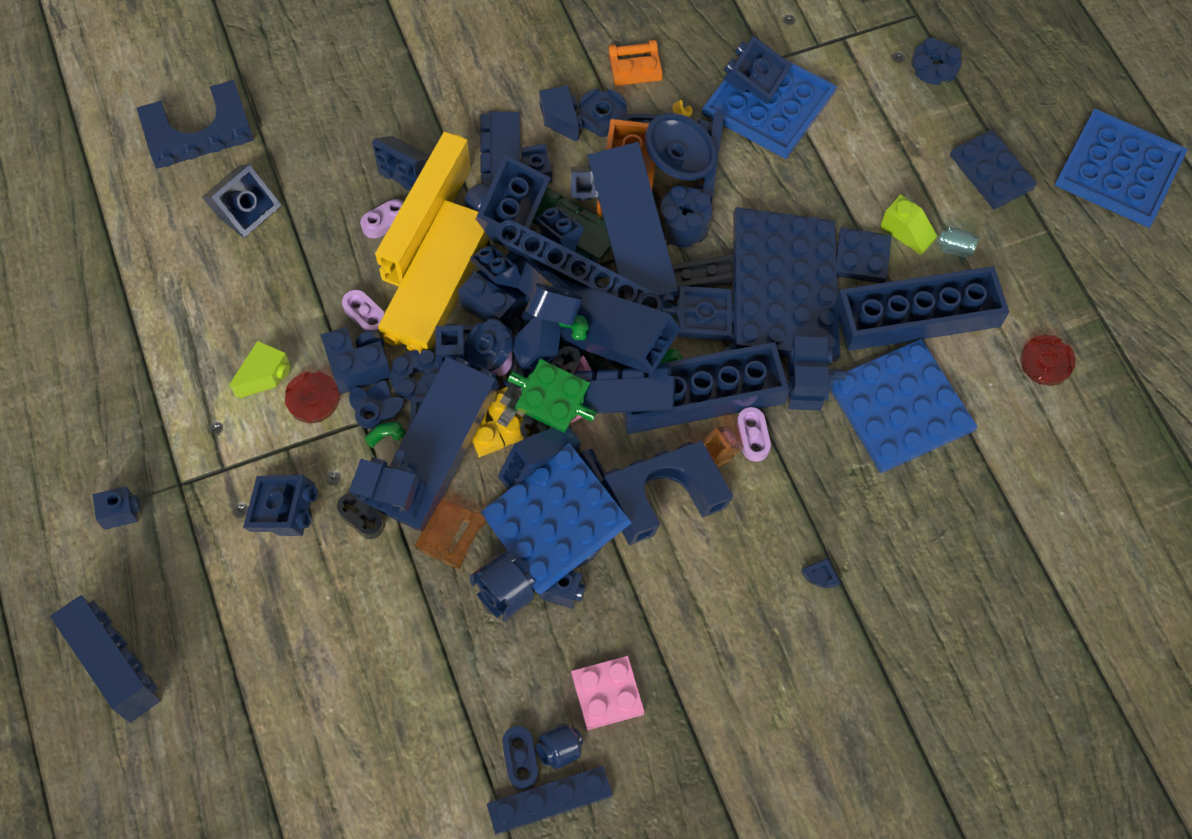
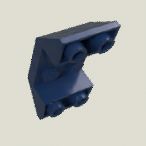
M558 206L547 209L542 215L535 218L542 236L575 251L584 230L580 223ZM533 242L530 244L528 251H537L540 243ZM492 244L480 249L478 253L470 257L471 261L493 282L518 288L517 285L527 261H530L513 251L505 256ZM563 254L554 255L551 263L558 264L561 262Z

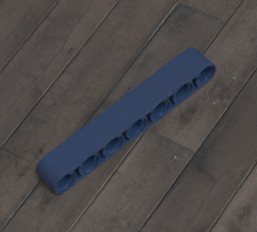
M507 220L498 226L497 236L501 243L507 249L520 256L545 266L550 271L573 283L619 298L624 290L631 289L634 293L628 299L629 301L645 305L649 301H655L658 304L656 310L664 312V306L660 297L637 283L514 221ZM517 231L514 239L506 240L505 237L508 232ZM533 242L540 243L537 251H528L530 244ZM563 254L561 262L558 264L551 263L554 255ZM578 266H586V272L583 275H574V270ZM603 277L610 279L608 286L604 288L597 287L599 279Z

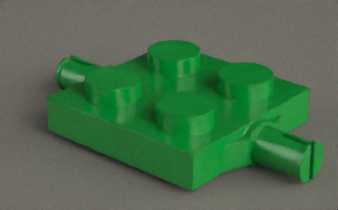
M542 359L539 360L534 372L528 378L514 371L511 372L508 378V382L522 387V394L515 409L563 433L566 432L571 421L577 415L593 422L597 411L583 405L584 395L590 383Z

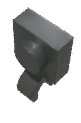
M513 383L510 384L500 400V403L505 405L506 408L497 422L504 427L508 426L516 413L522 417L524 416V413L515 409L522 394V388H516Z

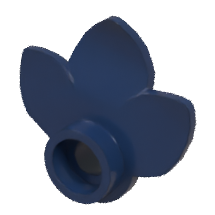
M384 380L373 385L367 392L359 387H354L349 396L350 405L356 411L355 418L357 423L366 429L375 428L382 420L394 418L401 411L404 404L403 398L390 396L388 385ZM368 414L374 415L371 419H365Z

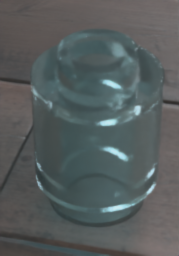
M948 226L947 231H941L938 245L942 246V252L966 257V255L973 257L979 237L974 236L973 232Z

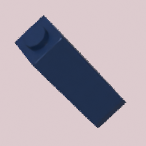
M569 427L565 433L555 428H550L514 443L498 477L509 490L517 483L521 484L537 469L542 468L551 461L560 451H563V447L568 443L577 451L581 442Z

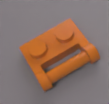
M649 40L648 43L618 47L615 44L608 45L614 86L662 80L663 74L656 40ZM649 53L650 55L618 60V56Z

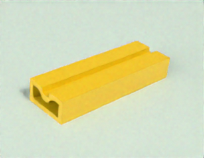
M443 132L375 252L377 263L381 265L379 271L383 281L399 287L444 200L453 203L471 170L468 141L462 136Z
M444 200L378 325L382 339L387 344L392 346L405 344L409 351L418 350L419 353L422 350L433 351L436 345V326H444L447 323L459 299L458 289L469 279L475 267L470 257L484 248L489 240V236L475 219L478 211Z

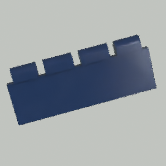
M490 111V114L480 115L481 183L491 185L505 154L520 162L519 112Z
M670 366L656 367L653 374H649L648 378L646 372L635 368L623 369V379H621L620 369L598 370L597 380L594 370L575 371L574 373L575 376L590 383L584 395L583 405L597 411V414L674 410L675 377L671 376Z

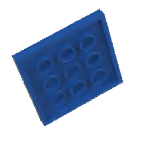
M789 62L792 64L791 68L767 104L748 90L742 94L724 80L702 108V115L713 120L714 113L724 114L723 126L787 159L835 94L837 86Z
M1094 108L1054 186L1150 228L1188 149Z
M922 339L847 371L846 380H833V387L830 389L880 473L972 433L977 428L976 423Z
M570 443L564 446L563 451H560L551 461L542 468L537 469L528 479L521 484L517 483L481 511V514L504 547L516 560L520 570L523 573L527 572L535 581L533 588L539 595L632 523Z

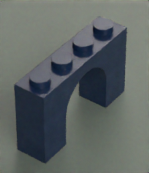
M234 80L210 86L216 105V116L207 128L199 132L182 133L173 129L170 126L168 116L161 101L137 107L147 146L157 169L254 141Z
M703 441L694 444L687 442L678 447L677 450L671 452L662 451L652 459L646 461L643 459L637 460L630 464L629 467L621 470L614 468L604 475L601 482L606 491L632 522L622 531L629 546L653 537L660 526V522L650 506L644 491V485L651 480L664 478L682 485L689 493L702 518L726 509L734 497Z

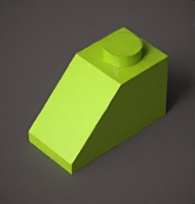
M901 194L885 211L880 228L920 255H923L936 240L937 235L922 208Z
M257 341L229 384L234 395L238 398H243L277 387L280 381L288 376L290 371V363L286 353Z

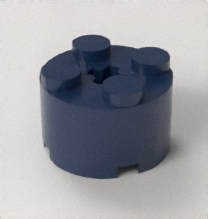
M675 186L665 195L660 206L659 220L667 242L677 247L686 248L691 247V244L702 242L707 237L712 215L710 197L697 189L683 186Z
M505 551L503 554H497L469 577L472 587L477 584L480 592L476 595L482 604L496 618L502 615V621L504 622L534 599L532 588L535 584V581L527 572L522 573L516 566V560L508 551Z

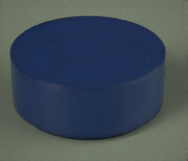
M370 330L360 334L355 344L359 348L380 341L383 347L384 341L378 331Z

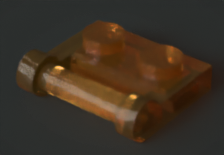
M442 498L414 545L415 549L455 569H460L464 562L462 559L479 528L482 529L484 527L486 519L478 513L470 512ZM463 521L469 523L453 553L446 552Z

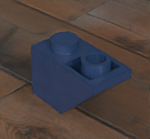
M563 86L539 91L540 109L544 125L573 141L579 140L582 120L580 114L576 115L575 113L577 102L575 95H570L569 87Z
M534 316L519 331L518 335L513 339L512 350L522 370L534 371L540 359L550 363L557 356L561 333L559 323Z

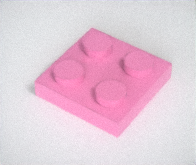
M628 656L571 671L587 730L644 715L643 705Z

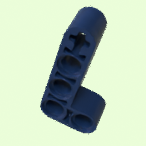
M527 261L517 285L530 298L526 311L541 319L573 325L583 298L545 266Z

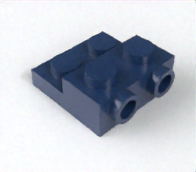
M753 35L747 43L742 41L734 52L738 55L737 58H731L723 69L726 72L723 79L742 94L748 90L767 104L774 96L792 64Z
M305 475L257 476L243 528L249 532H274L278 536H303L304 529L308 528L311 524V515L309 513L311 502H314L318 495L315 483Z

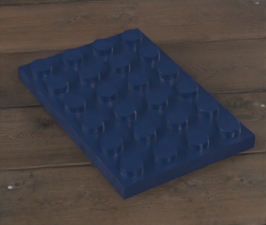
M736 207L733 212L734 349L775 342L778 354L789 356L790 352H792L794 336L824 337L828 339V348H832V361H837L840 358L839 316L836 306L838 290L835 221Z

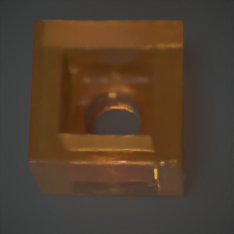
M728 426L716 427L703 440L716 466L726 465L744 448Z

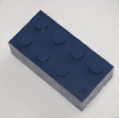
M80 595L50 616L110 707L129 723L133 722L160 702L155 693L159 690L158 686L143 671L142 668L144 666L134 653H131L125 638L118 630H115L109 615L103 608H100L94 599L89 602Z

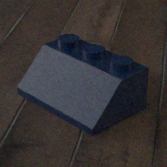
M506 154L503 156L475 218L493 242L505 247L497 236L498 226L504 221L511 220L529 229L551 178ZM517 231L508 232L505 237L506 240L514 239Z

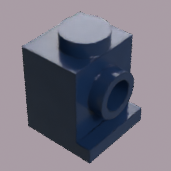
M546 144L521 148L522 163L550 177L549 183H552V169L546 151Z
M445 324L444 326H436V358L438 368H441L446 357L453 360L459 357L465 360L463 325Z

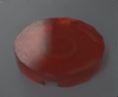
M1046 334L1035 336L1022 350L1020 363L1024 373L1036 383L1047 386L1059 385L1070 377L1075 368L1076 357L1073 349L1068 344L1066 346L1061 342L1062 339L1057 336Z
M322 372L301 373L291 380L285 390L287 410L293 418L304 423H318L329 418L337 409L340 400L337 385L331 377Z

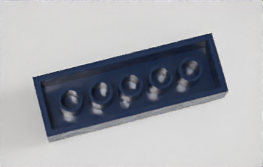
M994 266L841 289L836 300L839 322L848 351L999 328L1003 325L1009 314Z
M775 342L658 364L657 367L670 366L671 376L675 377L674 410L623 412L622 417L628 435L736 414L749 407L761 409L785 404L789 387Z

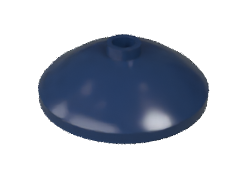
M665 113L655 117L648 125L644 137L647 152L653 162L668 175L682 180H697L706 176L714 167L716 162L715 144L709 133L695 120L677 113Z

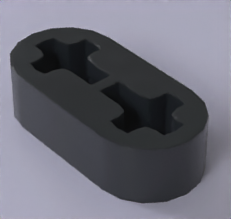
M351 493L340 497L337 502V510L345 522L366 539H375L382 534L384 530L382 518L373 508L361 503L357 499L358 497L353 496ZM349 504L352 506L355 504L358 514L356 515L351 510L347 511L345 505ZM365 518L371 523L375 521L376 528L372 529L369 527L366 529L363 519Z

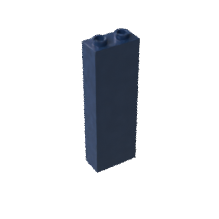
M639 142L588 154V164L617 274L656 293L660 297L662 304L674 301V298L678 297V287ZM626 289L622 292L626 300L630 299L634 293L631 289ZM649 301L644 306L648 307V304L655 303V301Z
M561 279L583 298L577 315L586 318L589 331H586L587 338L585 340H575L572 338L573 330L571 328L561 327L559 341L653 374L681 330L669 313ZM526 310L521 316L526 324L534 317Z
M449 357L445 358L398 449L407 453L403 466L415 470L414 474L420 476V482H423L427 487L416 519L371 506L375 511L424 534L500 387L492 372L480 368L479 371L470 367L471 364L459 357H456L455 360Z

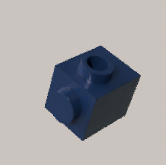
M589 166L571 167V198L587 201L597 197Z
M127 486L92 494L95 518L104 530L138 522L137 512L141 510L138 496L133 495Z
M570 571L540 595L541 599L574 609L576 601H582L586 585L582 584V574Z

